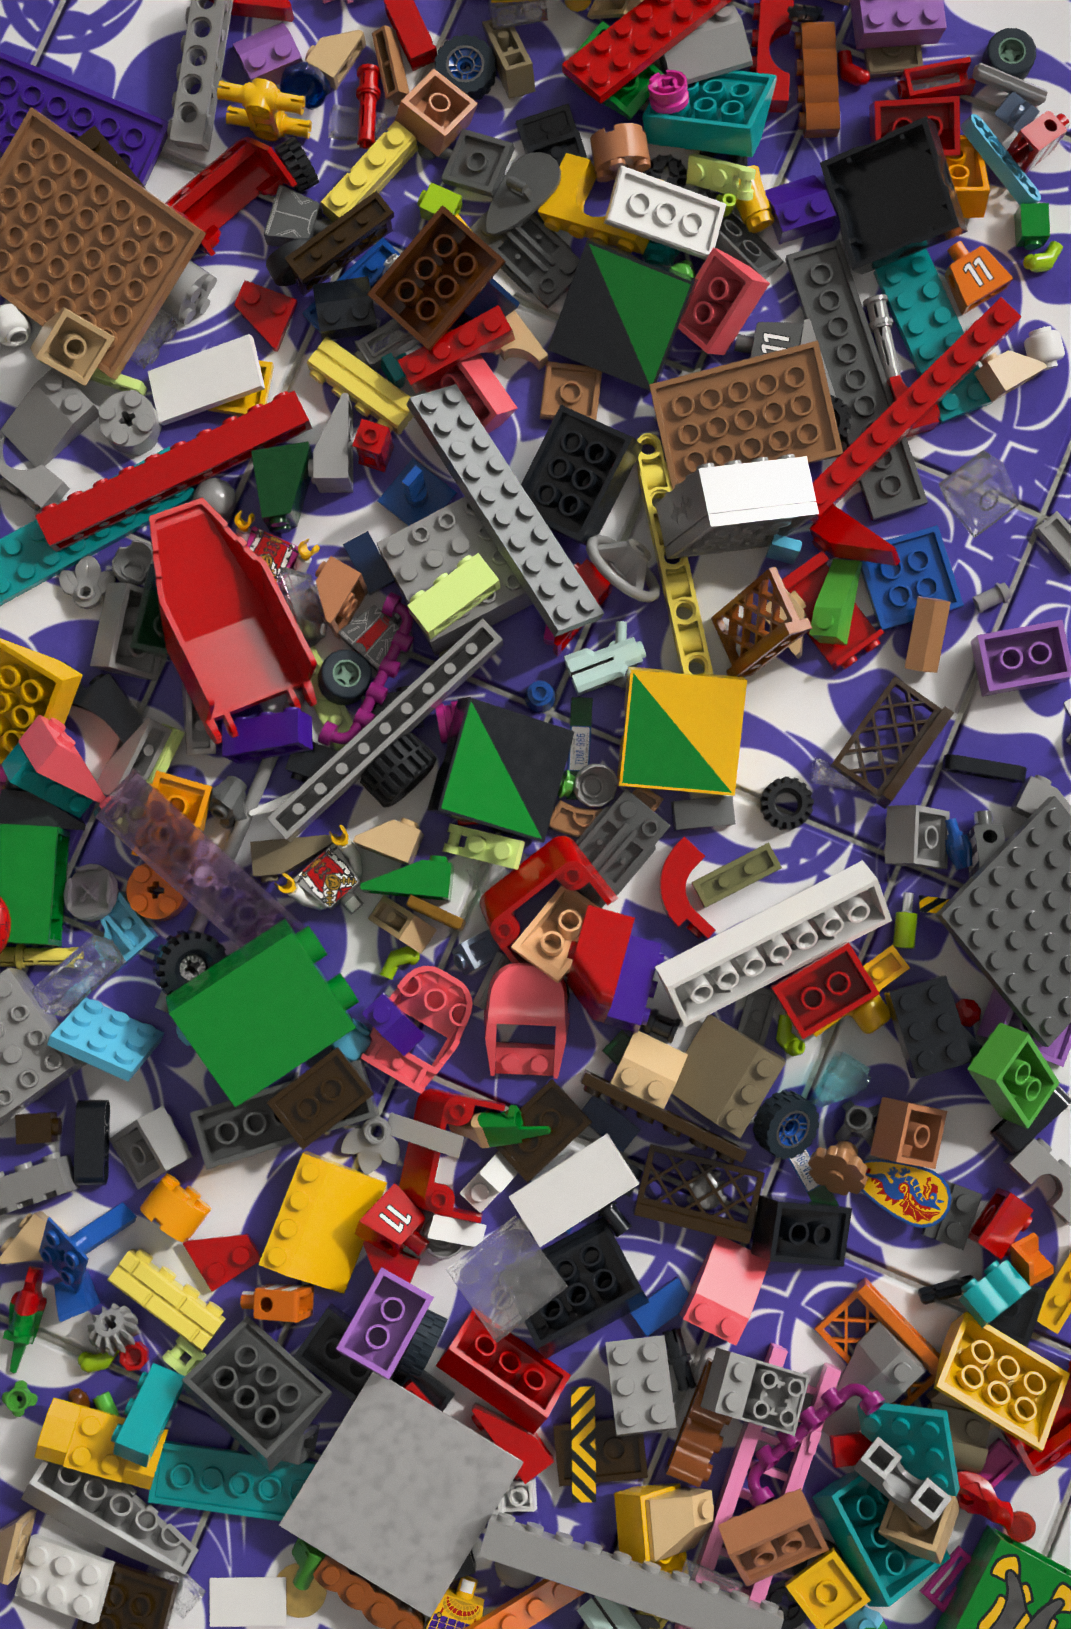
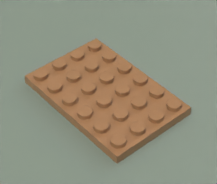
M818 340L649 385L672 489L675 488L676 484L683 482L687 475L694 473L697 470V466L706 463H714L716 467L724 466L726 462L741 460L743 464L751 463L753 459L768 457L770 461L777 460L778 457L794 454L795 458L807 456L808 464L843 454Z

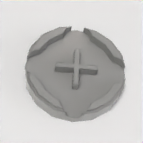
M87 864L81 866L74 871L76 873L72 878L69 877L65 884L64 903L67 910L75 918L82 921L95 922L103 919L112 911L117 902L118 883L114 874L101 865Z

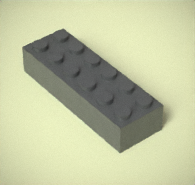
M363 1060L351 1062L371 1088ZM293 1081L261 1090L236 1108L229 1100L190 1113L206 1170L296 1142L267 1104L271 1098ZM374 1095L327 1132L378 1116L379 1112Z

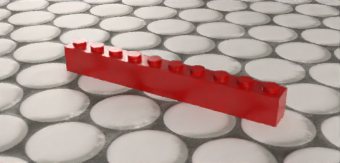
M1002 297L812 483L816 498L815 502H817L819 512L818 515L810 519L814 525L1016 327L1022 316Z
M288 391L281 392L273 398V401L265 405H254L248 409V413L238 418L237 416L229 417L222 422L221 426L213 430H202L196 435V438L188 442L180 441L170 447L169 451L161 455L159 453L150 455L144 460L145 463L136 467L128 466L119 471L118 476L109 480L107 478L95 482L93 488L87 491L74 492L67 497L66 501L58 505L53 503L43 507L41 513L35 515L49 546L55 552H58L252 458L251 451L275 447L312 429L295 391L290 393Z

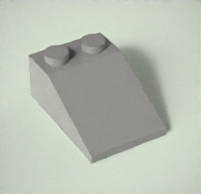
M51 368L33 385L0 431L35 467L41 464L46 466L99 417V410L65 374Z
M342 393L313 450V459L308 460L309 477H312V484H316L319 493L353 492V407L348 393Z

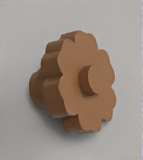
M839 1141L836 1145L829 1146L827 1150L821 1147L817 1148L812 1153L808 1162L811 1167L809 1175L817 1184L826 1185L827 1190L832 1193L847 1195L848 1192L858 1194L864 1189L868 1180L866 1175L867 1166L858 1156L857 1147L848 1141Z

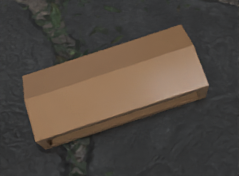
M384 25L372 32V38L385 97L392 100L394 106L400 105L401 100L409 93L396 30Z
M918 596L905 669L938 672L951 602Z

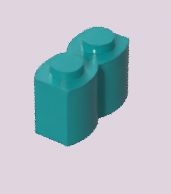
M996 1260L983 1271L986 1274L983 1279L978 1282L973 1278L961 1288L964 1294L959 1298V1301L982 1328L1031 1289L1008 1260L1001 1264Z

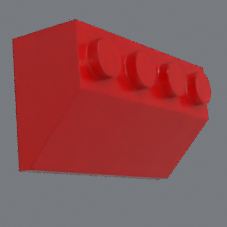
M476 1308L471 1310L436 1364L437 1368L532 1434L548 1418L571 1376Z

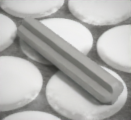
M983 63L975 65L972 77L977 81L1006 93L1014 91L1024 100L1038 106L1046 101L1048 92L1044 88Z

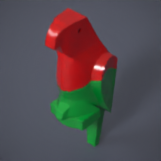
M34 1266L28 1267L23 1289L17 1291L11 1298L9 1329L4 1331L3 1339L14 1342L9 1371L12 1373H17L26 1346L33 1344L47 1304V1298L43 1296L41 1289L44 1269Z

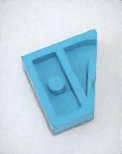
M124 891L118 893L117 902L112 911L100 920L105 929V943L110 948L113 961L110 965L114 972L119 971L158 937V934L147 920L131 908Z

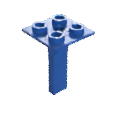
M412 458L377 502L406 525L410 526L446 507L457 492Z
M122 1202L70 1237L49 1217L47 1218L39 1249L40 1255L46 1264H51L59 1273L61 1280L78 1293L89 1259L86 1254L133 1224L137 1217Z

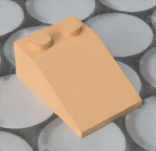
M561 885L511 946V949L559 983L570 971L573 959H569L567 956L571 942H578L588 905L598 906L576 890H568Z

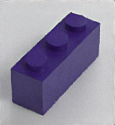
M287 707L283 709V712L279 713L261 712L258 714V717L253 718L236 717L233 721L236 725L238 736L231 738L224 723H222V757L237 764L313 750L312 716L304 713L298 707Z
M630 935L612 1005L604 1024L638 1033L641 1025H647L651 1011L650 1008H646L648 997L654 998L658 984L657 981L653 980L656 970L655 966L663 963L665 956L660 954L661 943Z

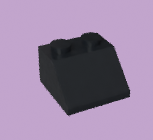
M368 276L313 284L322 341L325 337L333 340L370 334L377 329L373 299L367 295L371 290Z

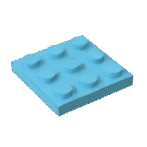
M85 997L50 1035L47 1045L129 1082L160 1044L164 1032L155 1029L150 1024L132 1019L126 1013L110 1009L97 1000H90Z

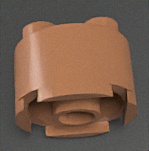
M616 124L613 131L605 132V128L595 132L590 138L594 169L598 182L615 180L618 168L621 165L641 173L651 167L646 133L639 124Z

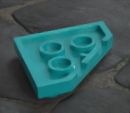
M884 1403L877 1411L867 1416L858 1404L857 1411L861 1433L872 1443L877 1437L881 1438L902 1456L900 1463L912 1476L920 1480L929 1478L948 1495L957 1496L960 1486L947 1410Z

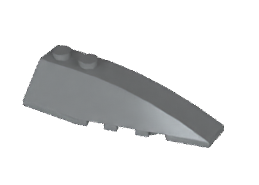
M43 1460L21 1498L33 1507L99 1544L152 1567L181 1577L185 1576L198 1552V1549L172 1524H167L157 1515L158 1511L151 1504L147 1505L136 1495L137 1491L130 1484L126 1485L123 1482L105 1479Z

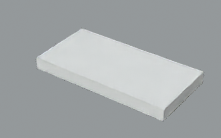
M621 165L618 168L604 223L706 260L712 249L716 246L726 204Z
M250 334L148 371L159 423L163 426L265 389L254 339Z
M607 1133L510 1195L509 1199L539 1247H542L639 1185V1182Z

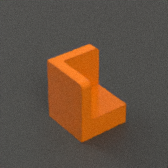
M1031 1233L1011 1244V1264L1030 1287L1054 1274V1266L1039 1251V1237L1035 1233Z

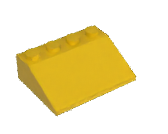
M1 638L0 765L38 715L49 720L55 718L65 724L83 674L60 660Z
M309 1151L303 1152L258 1265L285 1276L344 1294L364 1242L363 1239L354 1234L358 1222L383 1196L388 1182L365 1175L360 1171Z
M966 1311L954 1320L949 1327L941 1347L934 1389L1035 1450L1042 1452L1070 1373L992 1326L986 1325L982 1328L973 1316Z

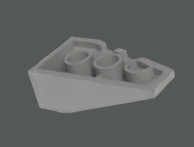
M878 1320L857 1342L854 1353L837 1386V1391L848 1384L858 1383L867 1387L871 1392L878 1390L886 1400L885 1403L891 1404L925 1372L923 1363ZM858 1396L850 1397L841 1409L825 1419L822 1430L828 1436L860 1431L857 1406L862 1399Z

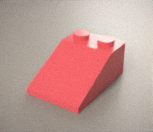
M38 715L18 741L35 771L105 806L108 800L75 748V741L66 734L65 725L55 718L49 720Z
M716 1236L679 1315L683 1320L736 1346L750 1318L770 1261L751 1254L750 1249L730 1239Z

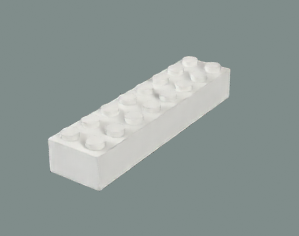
M862 860L655 966V969L674 1010L684 1027L815 961L843 943H850L891 922L892 919L878 879Z

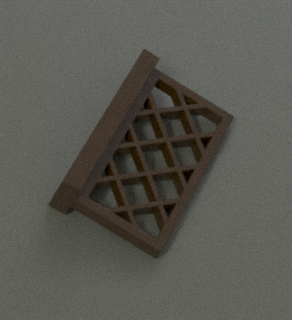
M377 190L285 257L286 263L293 272L298 290L303 296L313 290V284L324 282L377 243L382 237L393 231L391 219L395 217L394 212Z
M894 676L830 766L877 799L875 803L885 809L893 801L954 712L946 706L943 709ZM894 686L905 694V703L892 704L890 692ZM886 699V704H887V705H882V706H881V704L883 703V701ZM923 706L932 713L928 719L916 721L913 707ZM908 708L910 722L896 723L893 709ZM888 710L891 724L877 726L874 714L877 711ZM870 721L871 727H866V725ZM923 725L922 728H921V729L919 730V732H918L917 726ZM912 727L914 739L910 742L900 743L898 728ZM892 729L895 744L880 745L878 731ZM872 732L875 746L861 748L858 736L861 733ZM853 743H854V744H855V749H850L851 746H852ZM907 747L905 752L902 753V748ZM896 749L898 762L885 765L882 750ZM876 751L879 766L865 768L862 753ZM857 754L859 768L850 770L840 762L845 755ZM892 769L887 776L886 770ZM867 772H881L883 783L878 789L868 783Z
M650 1144L633 1213L636 1216L749 1244L765 1173ZM654 1153L666 1154L673 1165L657 1173L652 1165ZM672 1156L682 1159L675 1163ZM688 1160L694 1161L701 1172L686 1181L678 1166ZM700 1163L710 1165V1167L704 1170ZM718 1167L724 1169L730 1179L715 1188L707 1173ZM651 1169L655 1176L648 1179ZM676 1169L684 1183L668 1192L660 1177ZM729 1170L738 1172L739 1174L732 1177ZM744 1175L757 1177L754 1189L743 1195L735 1181ZM704 1176L712 1190L697 1199L689 1184ZM656 1179L666 1193L656 1200L644 1197L646 1186ZM733 1183L740 1198L725 1206L718 1191ZM686 1186L694 1201L685 1207L678 1206L671 1195ZM715 1194L723 1208L713 1214L706 1213L700 1202ZM752 1196L751 1204L749 1205L746 1199ZM668 1197L672 1204L662 1202V1200ZM742 1201L749 1210L746 1223L734 1220L728 1211ZM697 1204L700 1211L690 1208ZM726 1212L729 1218L722 1217L719 1215Z

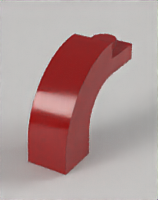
M684 836L671 850L663 864L659 879L660 899L667 917L676 928L684 921H687L689 925L686 928L697 939L703 937L707 940L716 930L692 908L686 896L688 876L705 855Z

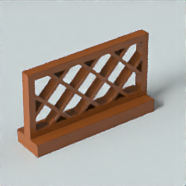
M776 567L767 569L711 617L732 665L726 670L727 676L743 678L755 674L812 629L808 617L799 619ZM769 579L773 586V594L768 592ZM754 593L759 595L758 606L753 604ZM767 600L772 602L771 613L766 611ZM739 605L744 607L743 618L738 616ZM780 606L785 612L786 620L779 618ZM752 612L757 614L756 625L751 623ZM724 617L729 619V630H727L723 621ZM765 619L770 621L769 632L764 630ZM738 625L742 626V637L737 635ZM751 631L755 633V644L750 642ZM736 643L741 645L740 657L736 651Z

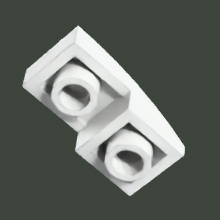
M533 1478L526 1484L521 1479H513L493 1514H498L499 1512H534L537 1510L536 1478Z

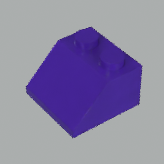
M815 175L765 190L772 208L771 213L775 220L772 226L779 244L832 228L836 213L827 188Z

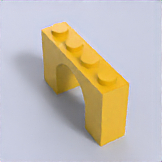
M566 153L559 166L561 181L556 191L538 209L545 227L555 232H559V230L566 231L578 239H583V237L595 238L627 252H636L643 255L650 241L649 239L605 224L606 216L593 217L584 213L585 201L597 178L594 165L590 159Z

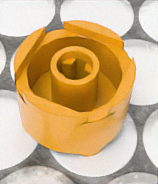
M166 1173L140 1206L141 1212L151 1222L155 1219L161 1225L159 1229L180 1242H187L212 1208L200 1199L201 1194L191 1186H187L184 1189L180 1186V1182L169 1173Z

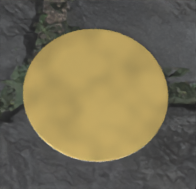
M294 1563L285 1567L277 1577H286L287 1615L304 1618L316 1613L321 1608L326 1598L327 1589L323 1588L315 1578L309 1589L299 1590L293 1584V1579L299 1569V1565Z

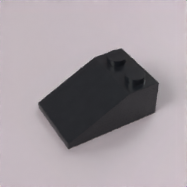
M760 1195L751 1254L774 1262L844 1267L852 1208L786 1197Z

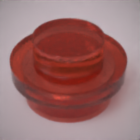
M1025 1511L1013 1512V1524L1010 1531L1006 1530L1007 1534L1017 1542L1030 1540L1036 1531L1033 1517Z

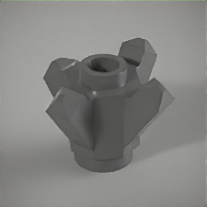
M227 776L218 786L212 788L208 809L213 816L220 819V825L225 829L233 827L235 819L236 821L247 819L244 800L247 786L241 779L235 776Z
M849 1100L842 1105L846 1112L843 1126L834 1137L838 1142L849 1141L851 1137L864 1138L871 1148L874 1137V1125L878 1119L880 1104L867 1108L854 1105Z

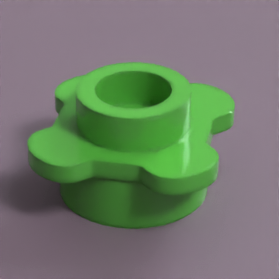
M565 770L558 791V797L560 798L563 796L568 797L574 788L575 776L570 774L569 770Z
M19 1380L11 1391L3 1393L2 1401L12 1411L14 1416L21 1417L29 1406H34L37 1403L38 1397L35 1393L30 1392L25 1381ZM21 1396L22 1401H18L17 1397Z

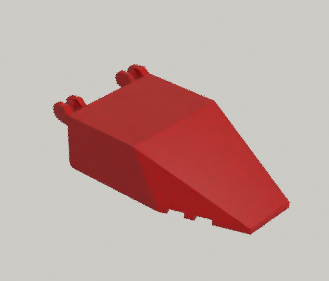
M203 497L149 516L158 603L166 648L211 740L216 745L222 743V735L215 721L223 718L228 734L231 738L237 737L238 731L231 715L285 693L289 705L301 709L300 701L294 692L295 689L300 687L309 706L316 705L317 699L311 683V678L317 665L315 657L267 562L261 556L258 557L247 546L248 543L241 536L238 537L228 527V523Z

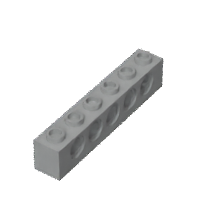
M191 0V6L186 9L185 20L188 25L186 35H183L181 40L182 63L178 64L176 77L179 82L177 92L175 91L172 97L173 120L169 121L167 129L168 136L170 137L169 140L177 147L208 152L210 150L218 100L217 88H220L218 84L222 75L233 0H214L213 6L209 9H204V5L208 0ZM210 27L208 35L201 38V30ZM204 55V63L200 66H195L196 59ZM195 84H201L199 92L191 94V88ZM196 112V118L192 122L186 123L188 114Z

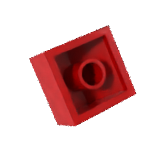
M997 1188L971 1227L968 1238L993 1256L1002 1260L1004 1255L1007 1257L1011 1254V1244L1015 1243L1014 1240L1019 1232H1024L1032 1222L1030 1215L1034 1210L1011 1192Z

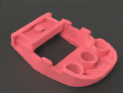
M531 963L505 965L493 975L490 981L486 1010H484L485 1041L490 1075L495 1076V1073L553 1076V1079H558L570 1020L567 1005V987L564 978L557 983ZM497 1024L556 1026L555 1045L496 1042Z
M421 966L407 973L389 997L404 1013L447 1037L433 1064H428L410 1052L403 1056L374 1027L370 1034L371 1044L366 1052L362 1053L360 1058L422 1094L425 1087L437 1075L453 1052H455L469 1021L473 1006L472 997L466 985L447 972L433 966Z

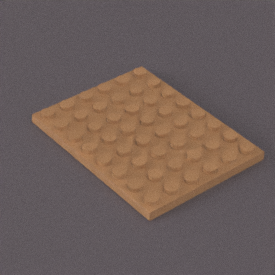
M31 107L0 159V295L42 327L65 307L113 335L115 339L97 368L110 378L117 380L206 233Z

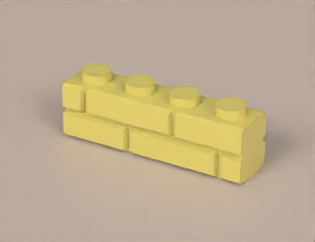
M395 120L387 129L388 132H384L350 169V173H347L320 202L323 214L332 222L336 221L376 190L380 193L418 151L416 137L398 121Z
M329 337L324 338L317 350L307 360V366L311 371L309 375L321 385L324 382L328 383L333 387L331 391L338 398L341 397L342 393H348L350 400L355 403L354 408L365 417L372 415L378 420L377 424L389 427L390 433L394 431L398 435L401 434L408 425V422L414 417L406 405L410 398L409 395Z
M139 1248L137 1251L135 1249L129 1250L109 1276L108 1281L200 1351H203L226 1320L222 1316L224 1312L222 1308L211 1301L206 1304L198 1298L200 1292L189 1284L182 1286L174 1280L177 1276L173 1271L165 1266H162L161 1269L151 1262L153 1257L143 1249Z

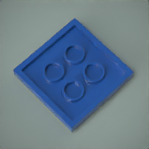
M938 525L885 540L896 548L900 563L897 566L861 561V574L878 627L883 631L912 623L918 596L951 602L949 612L964 606Z

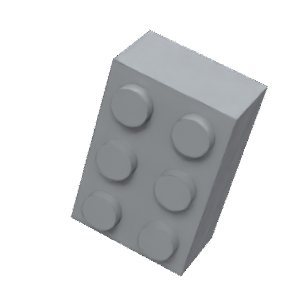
M665 1336L605 1342L616 1436L676 1430L677 1425Z

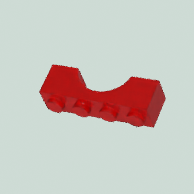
M759 0V3H754L752 20L757 21V29H752L751 47H756L755 56H752L753 65L750 66L749 72L777 75L768 112L786 113L789 101L790 74L776 66L770 56L769 48L775 40L790 34L793 21L788 19L789 13L787 9L789 6H794V0Z
M498 305L443 335L430 351L423 346L399 359L398 362L415 394L439 382L443 375L459 362L476 354L492 353L514 341L515 336Z

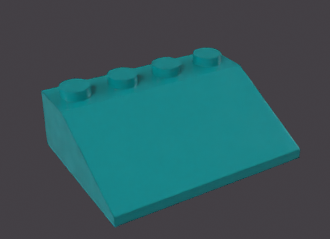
M735 70L688 84L689 102L687 106L679 112L672 114L655 112L649 102L643 114L647 143L687 150L753 157L762 138L777 75Z
M855 1470L833 1481L812 1497L848 1568L870 1596L871 1601L867 1603L869 1607H890L950 1559L946 1549L941 1565L912 1555L880 1535L878 1531L890 1499Z

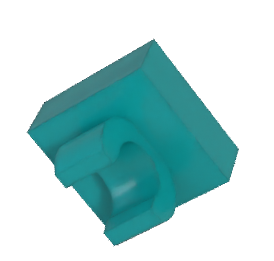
M390 352L381 357V369L388 381L400 389L404 387L405 378L407 377L398 360L406 356V353L399 354L395 359Z

